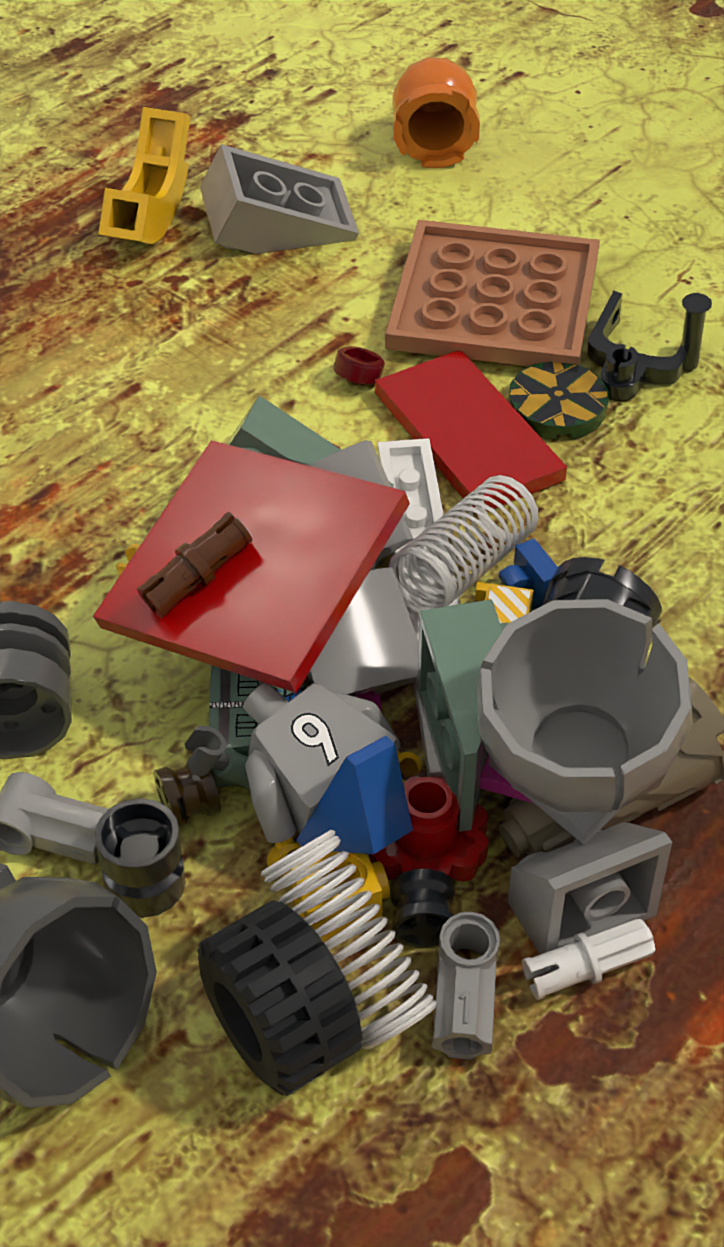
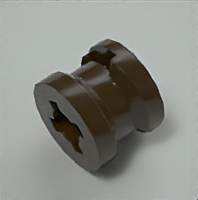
M188 762L184 767L175 770L166 766L154 770V781L160 802L168 807L177 818L178 827L186 825L189 817L198 813L211 816L221 812L219 793L211 771L204 776H196L190 771Z

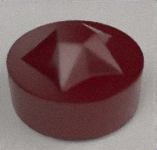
M347 346L337 351L333 370L353 385L375 384V380L382 377L385 362L375 352L360 347Z

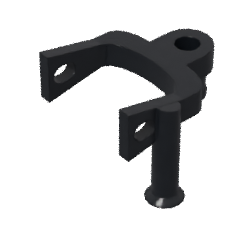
M613 291L588 337L587 356L590 360L602 366L600 378L609 391V400L617 402L628 401L638 394L645 381L655 384H672L679 380L684 369H695L698 367L706 311L712 307V301L708 296L701 293H691L683 298L682 305L686 309L681 345L675 355L671 357H658L638 353L631 346L629 349H626V345H617L607 339L620 322L622 293Z

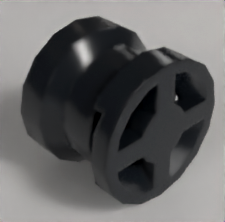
M414 869L396 876L391 882L390 889L391 902L398 909L395 912L396 917L392 920V931H395L394 938L404 945L415 948L439 946L442 927L450 917L454 916L449 912V906L454 901L455 896L454 882L451 877L442 871L434 869Z

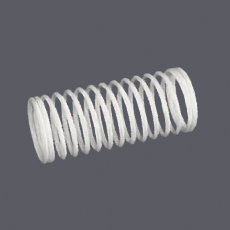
M502 475L489 477L391 558L389 567L393 568L406 606L420 613V610L449 606L511 552L515 545L520 544L535 531L539 521L538 507L533 496L524 485L511 477ZM499 482L507 484L516 489L525 498L530 508L531 519L524 502L516 495L515 492L511 491L503 485H498L494 483ZM489 488L503 490L519 502L526 515L527 525L525 530L523 519L517 507L507 497L497 491L489 490ZM484 494L495 495L507 502L519 520V533H517V526L506 508L491 497L484 496ZM484 500L498 506L507 515L512 525L513 533H510L504 519L493 508L484 504ZM486 510L493 513L501 522L504 530L491 520ZM473 512L478 515L479 520L473 517ZM466 518L471 520L473 526L466 522ZM476 523L487 533L489 538L484 536ZM459 524L464 526L466 532L460 529ZM452 530H454V531H456V532L458 533L459 538H457V537H455V536L453 535V531H452ZM470 530L480 539L481 543L477 541ZM446 536L451 538L453 545L447 542ZM493 536L499 540V544L495 542ZM465 538L473 545L474 549L468 544ZM439 542L445 546L449 555L440 548ZM486 542L492 545V549L488 548ZM478 547L485 551V555L481 554ZM432 548L438 552L442 561L433 554ZM471 552L478 556V561L474 560ZM410 555L413 556V563L421 579L432 590L444 595V598L432 596L419 585L410 569ZM404 556L407 572L416 588L429 599L442 604L425 602L414 594L407 585L403 575L402 561ZM417 556L421 557L426 570L434 580L444 586L445 591L438 589L427 580L421 572ZM463 557L471 562V566L466 565ZM427 562H429L433 566V568L439 573L441 579L435 575V573L431 570ZM397 563H398V574H399V576H400V579H401V581H402V583H403L404 588L408 591V593L411 595V597L414 598L416 601H418L420 604H418L417 602H415L414 600H412V599L407 595V593L402 589V587H401V585H400V583H399V581H398V578H397V572H396ZM456 563L464 568V572L459 571ZM448 568L456 573L457 578L451 576Z
M329 830L264 869L261 876L265 877L264 882L269 883L293 869L271 885L270 891L277 892L316 872L278 899V902L287 904L326 884L292 908L298 915L339 894L304 918L309 925H312L349 906L315 930L319 937L362 916L325 942L329 950L372 928L333 956L335 961L339 962L363 948L380 941L362 956L342 968L341 971L345 976L365 964L390 953L371 969L348 983L350 990L400 965L377 984L354 998L356 1005L375 993L409 978L386 997L358 1013L360 1021H362L385 1005L417 991L395 1010L361 1029L362 1048L370 1049L393 1038L420 1021L436 1007L437 1002L433 1000V995H424L427 990L426 984L412 985L418 979L419 971L410 970L404 972L410 965L411 958L401 957L395 959L402 952L403 944L397 943L385 947L394 939L395 931L388 930L377 934L385 927L388 919L380 917L367 922L379 911L380 906L378 904H371L357 910L371 898L372 892L363 891L346 899L363 885L364 878L358 877L336 887L355 872L356 865L350 864L323 877L346 860L348 852L342 851L313 865L340 845L341 840L338 836H334L335 831Z

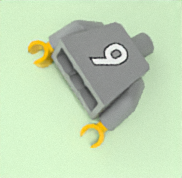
M263 683L244 702L243 709L259 724L251 734L248 760L245 768L253 807L264 836L269 843H275L267 857L268 867L286 857L290 851L294 852L302 847L299 843L294 842L292 836L296 831L301 833L348 755L387 736L396 746L401 772L408 777L419 774L421 770V761L417 755L411 752L400 753L398 751L401 744L378 706L372 701L339 692L333 693L322 684H312L291 701H288L272 685ZM289 871L279 876L278 879L289 873Z

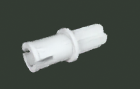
M635 919L589 937L583 932L575 934L573 943L532 958L522 959V967L526 981L534 978V984L530 985L529 988L536 1000H540L548 994L588 979L592 984L602 982V974L652 956L655 952V944L649 927H647L642 919Z

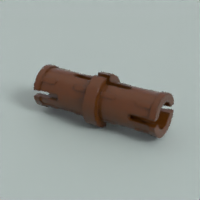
M227 512L213 527L190 545L184 542L175 550L177 556L156 575H153L143 585L141 584L137 591L153 612L155 611L160 618H163L178 602L194 591L199 585L202 584L206 587L215 580L214 573L232 556L241 551L246 545L248 546L253 541L252 536L238 518L235 519L231 512Z

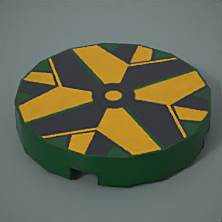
M549 361L533 364L520 371L510 383L508 402L541 438L557 440L558 434H571L570 439H574L593 432L604 421L609 391L603 380L590 369L576 364Z

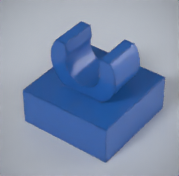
M533 538L515 545L514 565L501 570L498 577L505 586L534 590L532 610H535L542 606L549 582L557 566L536 539Z

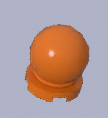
M427 57L410 64L397 81L393 92L394 141L403 156L407 153L411 158L421 161V166L445 168L459 163L464 159V153L472 147L474 142L477 143L479 140L480 118L476 108L477 92L471 78L463 67L448 58Z

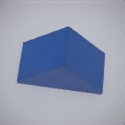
M387 736L348 755L344 759L296 840L301 846L306 845L329 830H334V836H338L341 841L340 845L332 851L375 854L413 831L396 746Z

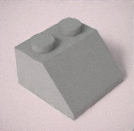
M622 822L605 830L600 829L585 845L576 839L574 842L550 852L539 851L532 853L522 859L518 865L511 867L508 904L539 954L573 943L574 935L581 932L589 937L635 919L645 921L657 915L672 841L665 832Z

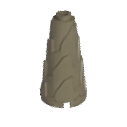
M690 677L689 686L693 727L660 786L624 806L601 830L622 822H629L656 807L660 811L711 784L718 785L724 781V750L722 751L717 737L724 733V718L706 692ZM513 797L509 802V806L503 811L505 821L498 825L502 839L516 857H520L523 854L528 856L539 851L550 852L576 840L573 835L536 804Z

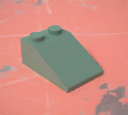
M492 599L420 610L417 691L444 782L450 787L458 800L459 832L472 829L482 793L480 776L489 754L484 746L478 727L476 684L483 659L508 624V622L500 623Z

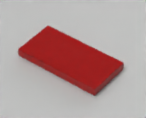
M457 350L375 380V394L413 439H430L434 465L463 499L489 477L498 475L515 479L524 485L531 494L566 480L567 466L463 351ZM499 482L494 483L505 486L506 488L515 492L519 498L523 497L516 489H514L510 485ZM489 488V490H494L504 495L511 502L516 500L512 495L503 490ZM484 494V496H489L502 505L507 504L506 501L495 495ZM484 500V504L488 505L489 507L493 509L498 507L493 503Z

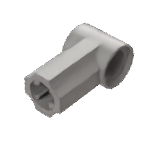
M12 773L0 790V850L20 856L27 855L35 847L96 865L99 858L96 848L95 830L99 819L108 809L57 795L49 783L30 773Z
M475 912L458 913L446 921L440 933L436 965L437 984L435 1001L437 1004L434 1012L432 1049L445 1053L449 1058L472 1060L476 1056L490 1054L492 1051L496 963L500 938L494 923L482 914ZM459 949H470L476 951L481 957L468 960L459 957L454 952Z

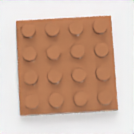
M418 220L385 332V349L438 356L459 350L463 351L471 360L496 362L503 365L530 367L533 364L549 361L579 365L600 240Z

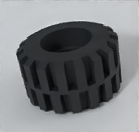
M272 900L198 944L201 980L222 1028L252 1072L277 1093L286 1096L292 1094L360 1051L362 1047L361 1040L363 1039L358 1009L341 969L314 929L286 904Z

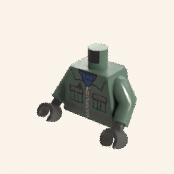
M211 665L209 726H198L185 742V748L188 751H193V754L187 761L188 767L193 774L204 776L211 771L216 787L239 785L250 790L245 764L248 760L251 734L259 724L243 709V705L247 697L264 682ZM306 678L297 693L276 686L273 687L288 701H291L307 688Z

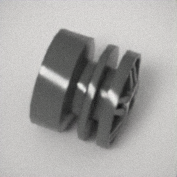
M14 601L0 602V759L30 757L51 749L66 736L72 722L71 688L69 683L71 675L69 660L71 648L68 630L54 614L36 605Z

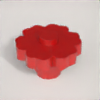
M410 777L405 781L404 789L413 831L377 853L368 854L371 863L380 861L388 880H393L396 876L414 869L442 871L450 876L451 879L466 882L472 880L478 871V867L487 859L488 839L485 835L488 821L487 811L478 804L472 829L459 832L458 800L450 787L444 782V779L441 777Z

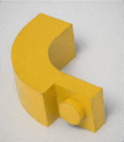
M143 107L136 156L131 175L122 190L105 188L99 235L148 244L156 243L165 235L177 213L186 183L189 164L184 162L191 116L186 113Z

